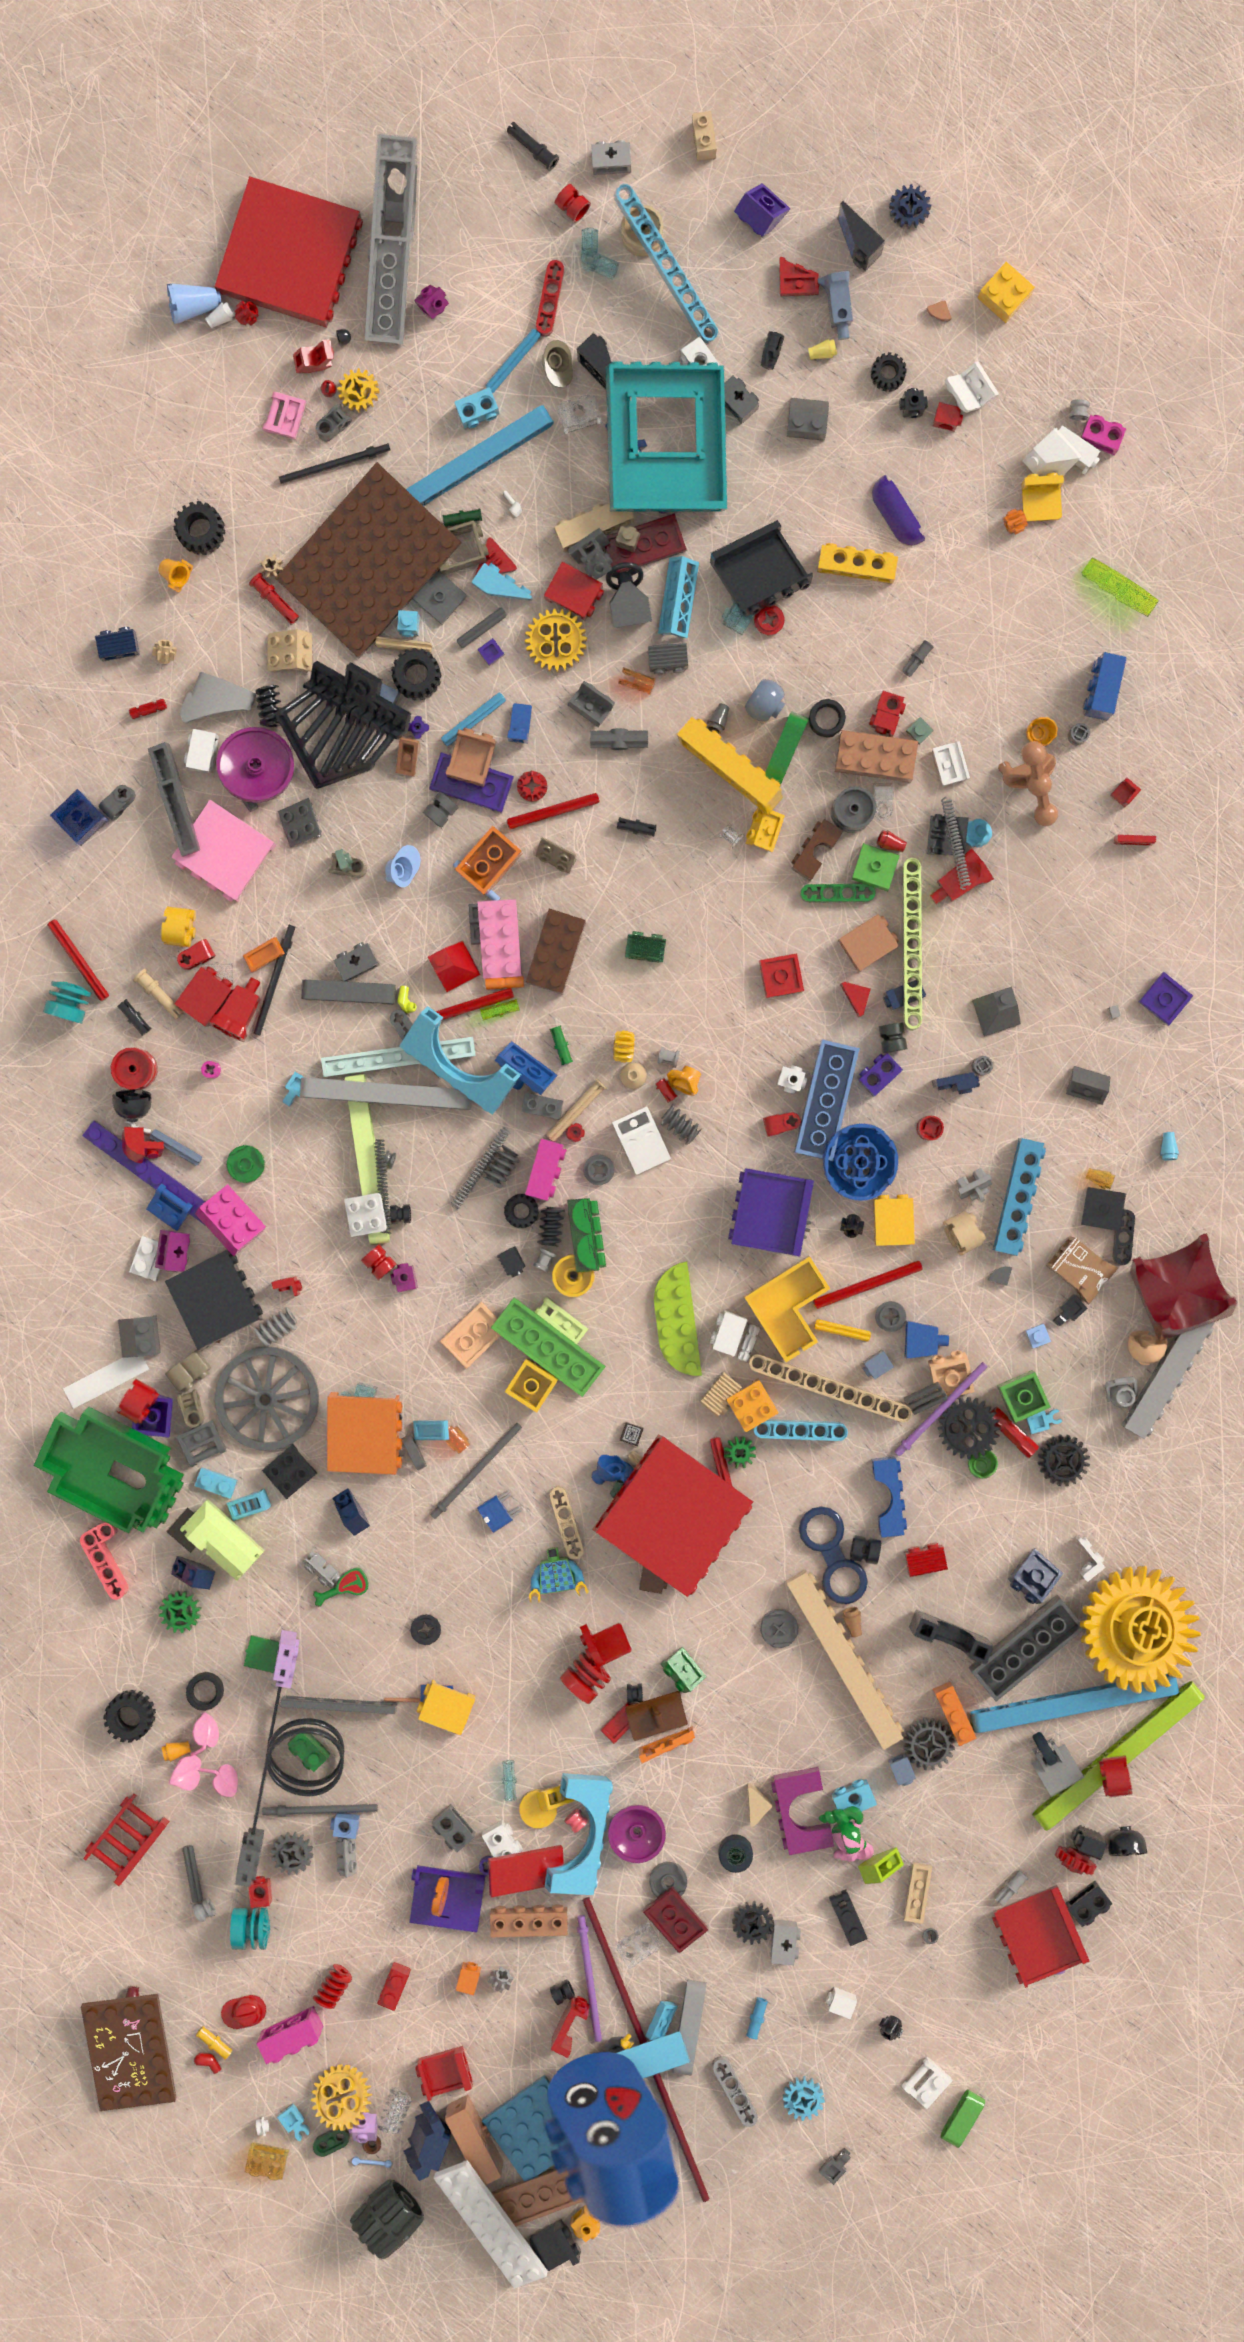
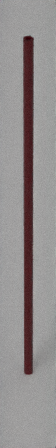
M586 1897L582 1901L640 2045L647 2043L589 1897ZM660 2073L652 2075L702 2201L707 2202L710 2200L661 2075Z

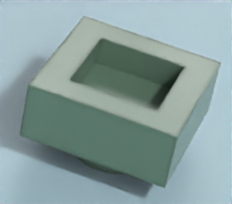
M921 717L906 730L915 741H918L919 745L934 731Z
M343 849L335 851L340 869L344 872L352 870L350 864H353L350 853H346Z

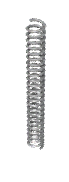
M944 797L941 799V805L943 806L942 809H944L943 813H945L946 827H948L947 831H949V841L954 853L958 881L960 882L959 885H961L960 889L966 890V888L962 887L969 886L971 883L961 884L969 882L970 879H966L969 877V875H966L969 872H963L967 870V868H964L967 865L964 864L966 861H961L965 859V857H962L965 854L962 853L964 850H960L963 848L960 846L962 843H957L961 841V839H958L960 838L958 835L960 832H955L959 830L956 828L958 825H953L957 823V821H954L956 820L954 817L956 814H952L955 812L952 810L954 807H949L953 805V803H950L952 800L943 801L947 798Z
M505 1127L500 1129L502 1133L498 1132L500 1136L496 1135L497 1139H494L495 1142H491L494 1146L489 1145L490 1148H487L489 1152L485 1151L487 1155L483 1154L484 1158H481L482 1161H479L481 1165L476 1164L479 1168L474 1167L476 1171L472 1170L474 1174L471 1173L470 1175L473 1178L468 1177L469 1180H466L468 1184L464 1183L466 1187L461 1186L465 1191L459 1189L461 1193L458 1192L457 1194L460 1197L455 1196L458 1200L453 1199L455 1203L451 1202L457 1211L459 1210L458 1207H461L460 1204L466 1201L465 1198L470 1194L469 1191H472L471 1188H474L473 1185H476L475 1182H478L480 1176L483 1175L481 1172H484V1169H487L486 1166L489 1165L488 1163H491V1160H493L492 1156H495L496 1150H500L499 1147L502 1146L501 1144H504L502 1140L506 1141L505 1137H508L507 1134H510V1132Z

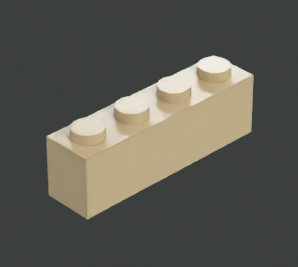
M610 503L604 506L599 504L594 506L592 511L587 513L580 512L569 521L567 519L559 521L554 529L563 552H567L570 547L596 529L600 528L605 535L620 529L621 526L625 527L634 523V516L632 512H610Z

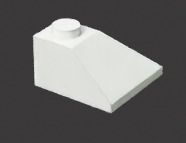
M1055 428L1022 461L1034 474L1039 476H1046L1048 473L1065 475L1082 456Z

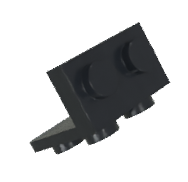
M562 2219L530 2237L529 2242L547 2271L556 2268L570 2260L573 2266L580 2262L581 2249L578 2243L574 2242L568 2226H565Z

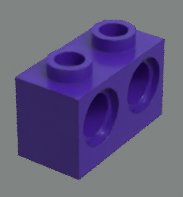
M888 1053L884 1056L882 1054L877 1056L873 1060L875 1064L870 1069L866 1067L859 1073L861 1077L858 1081L873 1097L903 1071ZM883 1062L890 1063L891 1070L889 1072H884L881 1069ZM869 1075H874L877 1078V1083L874 1086L869 1085L867 1082Z

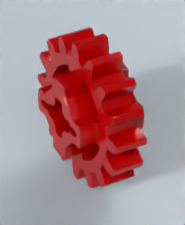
M1058 1846L1055 1856L1062 1861L1061 1865L1068 1868L1071 1872L1080 1875L1083 1872L1091 1876L1094 1874L1097 1866L1089 1860L1090 1856L1080 1853L1071 1846L1068 1849Z

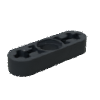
M1124 1209L1123 1216L1127 1213V1216L1131 1218L1126 1222V1227L1130 1226V1230L1120 1229V1231H1115L1112 1257L1114 1262L1119 1265L1128 1264L1132 1258L1135 1215L1132 1211ZM1121 1232H1127L1129 1235V1240L1125 1243L1119 1240ZM1118 1245L1128 1246V1249L1124 1248L1123 1251L1127 1258H1124L1122 1262L1120 1258H1117V1255L1121 1254L1122 1248H1118Z

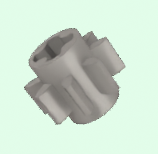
M500 1967L497 1971L492 1970L488 1983H492V1990L502 1993L504 1989H510L513 1977L510 1976L509 1969L506 1970Z

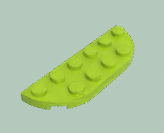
M686 1261L669 1268L656 1285L654 1307L661 1352L673 1368L687 1375L702 1376L688 1263Z

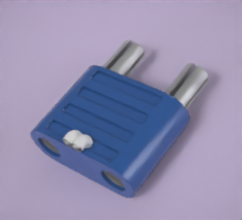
M509 1490L499 1496L495 1495L477 1507L493 1533L513 1521L512 1518L522 1512L520 1506L508 1512L502 1501L512 1495L509 1493Z

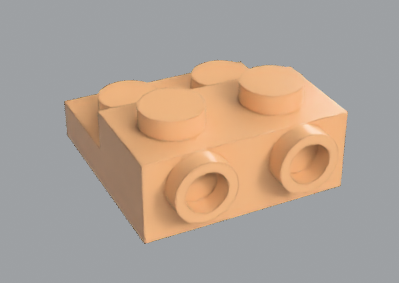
M959 1350L951 1352L950 1356L935 1355L932 1357V1360H928L933 1384L939 1382L947 1396L971 1374L969 1359L965 1352L962 1353ZM973 1383L961 1395L973 1393Z

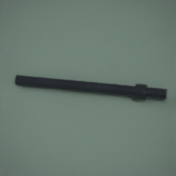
M389 443L377 447L370 446L361 452L281 475L279 480L283 484L368 457L372 459L377 457L376 455L391 451Z
M288 924L285 937L281 940L280 945L285 954L276 961L253 1034L261 1035L288 949H291L293 943L291 940L296 928L293 925Z

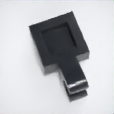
M1073 1294L1060 1306L1063 1312L1056 1316L1053 1321L1057 1326H1061L1069 1318L1075 1321L1088 1308Z

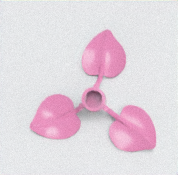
M202 1713L194 1724L192 1733L196 1744L202 1745V1747L192 1752L190 1756L182 1757L171 1775L169 1784L189 1791L197 1787L200 1779L199 1772L213 1773L216 1775L212 1781L215 1791L221 1796L233 1797L237 1792L238 1776L236 1770L231 1765H222L218 1771L200 1768L201 1760L196 1755L205 1750L206 1746L214 1747L219 1738L218 1726L209 1714Z

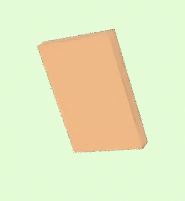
M481 1301L440 1342L467 1369L501 1336L491 1329L497 1317Z

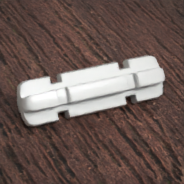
M749 1325L748 1334L745 1335L741 1346L742 1351L739 1352L738 1359L748 1362L750 1358L749 1352H752L757 1339L755 1336L758 1335L760 1330L758 1326Z

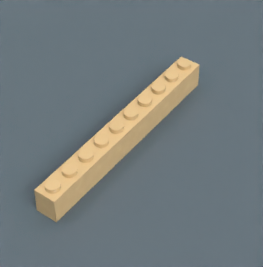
M805 1569L787 1579L786 1583L880 1745L885 1750L904 1739L901 1734L904 1730L899 1721L894 1722L891 1717L894 1713L889 1704L887 1706L884 1705L882 1699L885 1697L881 1690L874 1688L872 1683L875 1680L870 1672L866 1673L863 1669L865 1663L861 1656H856L853 1652L855 1649L853 1642L850 1638L846 1640L843 1634L846 1631L841 1622L837 1623L834 1616H836L833 1608L831 1605L827 1607L824 1600L827 1598L822 1589L817 1590L814 1585L817 1581L812 1572L808 1574Z

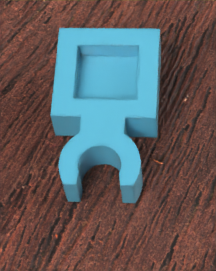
M1052 1409L1048 1414L1044 1410L1026 1418L1030 1433L1035 1434L1050 1429L1049 1423H1061L1062 1419H1053V1415L1058 1413L1059 1410Z
M294 2104L277 2116V2119L288 2133L292 2130L295 2131V2138L298 2141L302 2140L300 2131H304L309 2135L310 2128L302 2124L305 2118Z

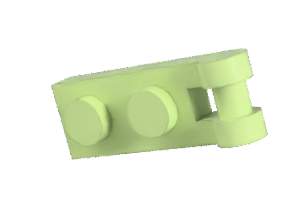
M546 1296L543 1299L544 1303L540 1308L537 1307L534 1312L577 1344L588 1328ZM549 1307L554 1310L550 1316L546 1313Z

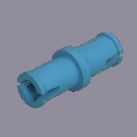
M757 1997L753 2013L749 2017L751 2021L746 2033L747 2037L755 2040L758 2039L761 2024L765 2021L764 2014L768 2000Z

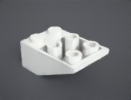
M648 1107L612 1122L636 1175L671 1159Z

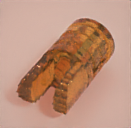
M623 667L622 672L635 679L634 682L619 679L618 684L651 695L656 678H651Z

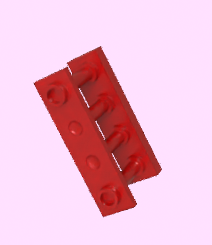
M133 1794L131 1798L126 1797L119 1805L122 1809L96 1843L91 1842L84 1850L87 1852L83 1858L85 1861L92 1854L115 1872L117 1878L114 1883L119 1887L170 1822L165 1817L160 1822L158 1820L155 1821L134 1805L132 1801L137 1796L136 1794ZM126 1809L151 1827L152 1833L149 1837L143 1836L120 1818ZM114 1824L139 1842L138 1845L141 1847L137 1852L135 1850L131 1851L108 1833ZM103 1839L127 1857L126 1860L129 1862L125 1867L118 1865L97 1848Z

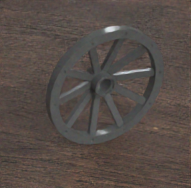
M258 1347L238 1355L223 1370L215 1392L216 1411L222 1426L236 1441L258 1450L280 1449L300 1439L312 1425L319 1405L317 1382L308 1365L292 1352L277 1347ZM270 1355L264 1388L250 1360L251 1357ZM276 1356L293 1363L295 1366L270 1389ZM243 1361L258 1391L230 1377L234 1369ZM298 1370L302 1372L308 1383V1389L276 1394ZM226 1383L232 1384L254 1398L224 1402ZM263 1394L270 1397L269 1404H264L261 1401ZM310 1394L308 1415L277 1402V1400ZM255 1404V1407L236 1426L231 1423L225 1408ZM274 1407L304 1420L303 1424L295 1433L290 1435ZM261 1410L257 1441L245 1436L240 1430ZM267 1411H269L284 1439L264 1442Z

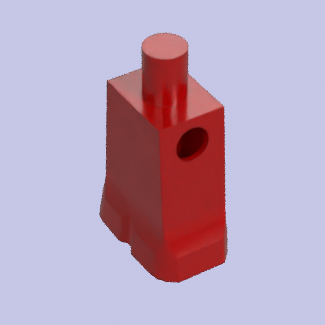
M972 848L965 854V859L962 860L966 861L964 864L967 866L964 868H967V870L963 872H969L966 874L969 875L966 879H970V881L961 883L971 884L962 887L966 888V890L960 889L961 885H959L960 882L958 881L957 867H954L937 881L940 888L930 895L936 905L946 897L952 902L977 885L987 884L994 880L985 863Z
M250 977L245 988L236 985L222 1009L209 1021L210 1025L228 1037L245 1042L247 1028L260 1002V997L255 992L261 982Z

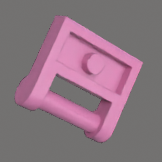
M273 392L271 408L262 430L296 440L306 401ZM280 402H285L279 424L275 426L274 422Z

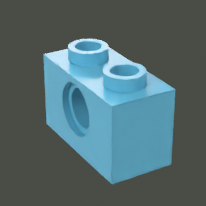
M867 1779L855 1780L851 1786L846 1788L845 1786L839 1787L832 1793L837 1809L843 1810L847 1807L855 1806L864 1811L877 1805ZM857 1794L859 1797L856 1801H850L849 1796Z

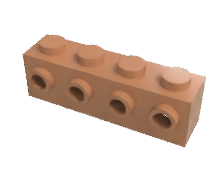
M560 1904L552 1905V1907L534 1905L533 1908H525L522 1905L514 1906V1908L496 1906L494 1909H491L490 1913L491 1938L568 1936V1907H563Z

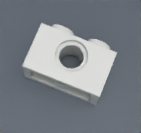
M699 336L681 349L680 361L683 365L695 362L696 360L704 361V365L710 362H718Z

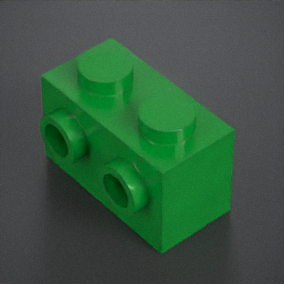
M312 1734L294 1735L287 1744L289 1751L294 1756L298 1755L302 1760L303 1766L308 1770L311 1769L313 1772L330 1756L328 1750Z

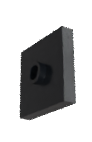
M1087 1187L1081 1225L1120 1231L1127 1193Z

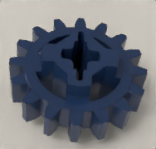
M910 184L909 189L903 185L902 191L896 189L895 195L891 196L890 201L892 203L889 204V209L892 210L890 216H895L894 223L901 222V228L904 224H907L908 229H910L912 224L915 228H918L919 222L924 224L925 218L929 217L931 204L928 203L930 202V197H925L926 190L919 191V185L916 189H913V184ZM909 201H910V205H911V208H912L911 212H910V208H909V205H908V204H909Z

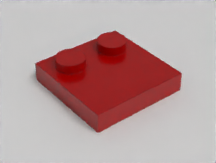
M797 953L759 960L766 998L804 991Z

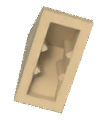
M749 1783L747 1785L750 1826L755 1827L772 1807V1801L753 1784Z

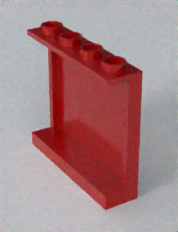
M1057 1885L993 1911L995 1916L992 1917L995 1927H1000L1003 1935H1000L1004 1947L1008 1946L1010 1954L1007 1955L1012 1966L1016 1965L1018 1972L1015 1975L1019 1984H1024L1025 1988L1032 1983L1081 1963L1090 1962Z

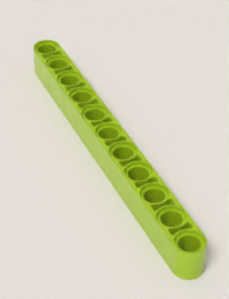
M1193 1681L1184 1684L1179 1689L1178 1694L1170 1696L1081 1771L1084 1776L1083 1779L1050 1797L1033 1812L1032 1816L1045 1831L1054 1827L1103 1785L1102 1780H1106V1777L1101 1776L1099 1761H1103L1102 1758L1126 1755L1127 1764H1129L1204 1700L1205 1695Z

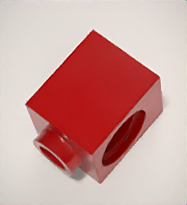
M939 402L933 427L955 432L957 426L962 424L963 414H960L961 409L958 406Z
M883 690L875 712L881 710L899 716V714L903 715L906 704L903 703L905 697ZM887 702H895L897 708L894 710L889 709Z
M257 1876L255 1880H251V1885L248 1887L250 1908L267 1907L272 1902L270 1878ZM256 1888H262L265 1893L258 1894Z

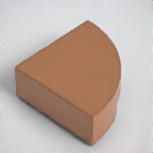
M945 300L926 308L929 315L941 321H950L952 319Z

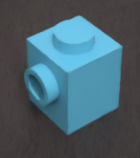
M398 610L397 630L399 634L403 637L419 636L420 616L418 611Z

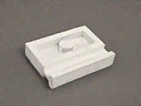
M960 741L932 749L942 787L970 779Z
M142 1236L129 1272L157 1281L161 1270L155 1268L158 1248L157 1240Z

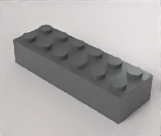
M1056 1595L993 1647L987 1665L976 1661L968 1668L997 1702L1084 1629L1080 1627L1078 1618L1063 1600Z

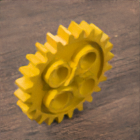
M554 608L553 614L546 610L545 616L538 613L540 619L533 618L534 625L528 624L531 632H525L526 636L530 637L525 640L526 644H530V646L526 647V650L532 651L529 655L530 659L536 657L534 663L538 664L541 662V669L547 665L549 672L552 670V667H555L556 672L559 671V667L566 671L567 664L573 668L572 661L574 660L579 663L577 656H584L581 649H586V645L582 642L587 641V637L581 636L586 633V630L580 629L583 623L579 622L576 624L578 617L575 616L571 619V612L569 611L564 615L563 609H561L560 613H557ZM555 623L557 624L558 657H555L554 641H552L554 640L553 625ZM563 626H567L570 628V632L562 634L560 629ZM549 627L551 629L550 634L543 635L541 633L542 628ZM565 645L571 647V651L567 654L561 652V648ZM543 647H551V653L543 654L541 652Z
M342 2064L338 2065L337 2068L331 2066L330 2071L324 2070L325 2076H318L321 2082L314 2083L317 2090H313L311 2093L315 2094L316 2098L311 2099V2101L316 2102V2105L312 2107V2110L318 2109L315 2117H322L320 2123L327 2122L326 2128H331L333 2125L334 2131L339 2128L340 2131H345L346 2127L353 2129V2124L359 2125L358 2119H365L362 2113L369 2112L366 2105H370L372 2102L368 2101L367 2097L372 2096V2094L367 2093V2090L371 2088V2085L365 2086L368 2078L361 2079L363 2072L356 2073V2067H352L350 2070V2065L343 2067ZM347 2079L350 2082L348 2090L345 2088V2081ZM330 2086L333 2089L331 2096L328 2095V2088ZM356 2090V2094L344 2097L341 2099V2101H334L327 2105V2101L339 2098L342 2096V2094H349ZM352 2099L355 2100L354 2109H352L350 2106V2102ZM335 2105L338 2108V2114L336 2116L333 2113V2108Z

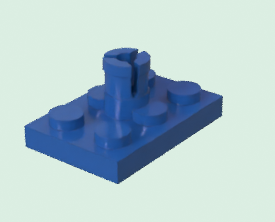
M513 1041L494 1060L501 1068L506 1063L521 1074L513 1086L517 1090H520L525 1083L533 1092L542 1095L558 1076Z

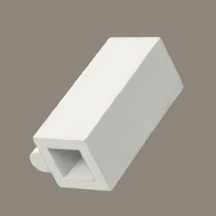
M1062 425L1059 432L1082 456L1075 465L1082 469V473L1085 475L1090 467L1094 469L1100 460L1097 457L1100 450Z

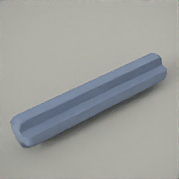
M157 1129L151 1132L149 1138L154 1142H164L166 1149L195 1166L200 1164L202 1160L201 1155Z

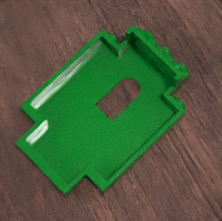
M89 1406L81 1414L79 1420L63 1412H60L54 1418L33 1465L54 1476L47 1490L48 1493L128 1534L133 1528L144 1533L148 1527L157 1529L161 1523L165 1524L169 1517L167 1511L173 1507L177 1499L174 1496L176 1492H180L184 1484L182 1482L184 1474L167 1466L171 1457L168 1455L171 1450L170 1447ZM114 1461L142 1474L146 1480L145 1486L143 1488H134L109 1475Z

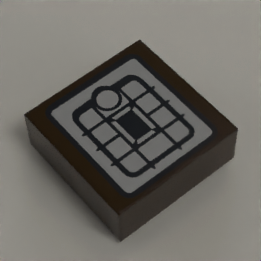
M625 1422L620 1441L638 1447L644 1428Z

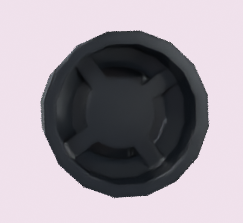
M854 1535L850 1550V1560L861 1562L864 1559L866 1563L877 1565L881 1552V1540L870 1538L867 1541L865 1537ZM863 1546H866L865 1554L862 1553Z

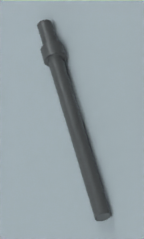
M378 1804L296 1807L278 1805V1807L262 1808V1815H278V1817H286V1815L378 1812Z

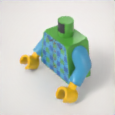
M558 1547L546 1549L548 1559L542 1560L540 1565L536 1566L531 1577L530 1603L533 1596L538 1597L539 1603L541 1601V1594L575 1589L578 1596H580L579 1591L584 1588L588 1594L589 1591L584 1584L582 1570L577 1564L569 1560L567 1556L559 1557Z

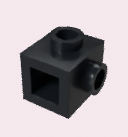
M910 388L904 391L902 398L899 399L900 410H903V418L909 417L913 419L923 416L925 408H928L927 396H924V390Z

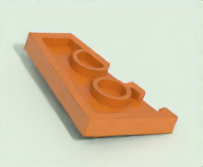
M691 1726L639 1747L641 1763L669 1752L681 1744L691 1743L695 1738L693 1727Z

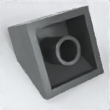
M791 398L787 437L825 441L829 401Z
M157 1315L118 1320L122 1358L150 1356L161 1353Z

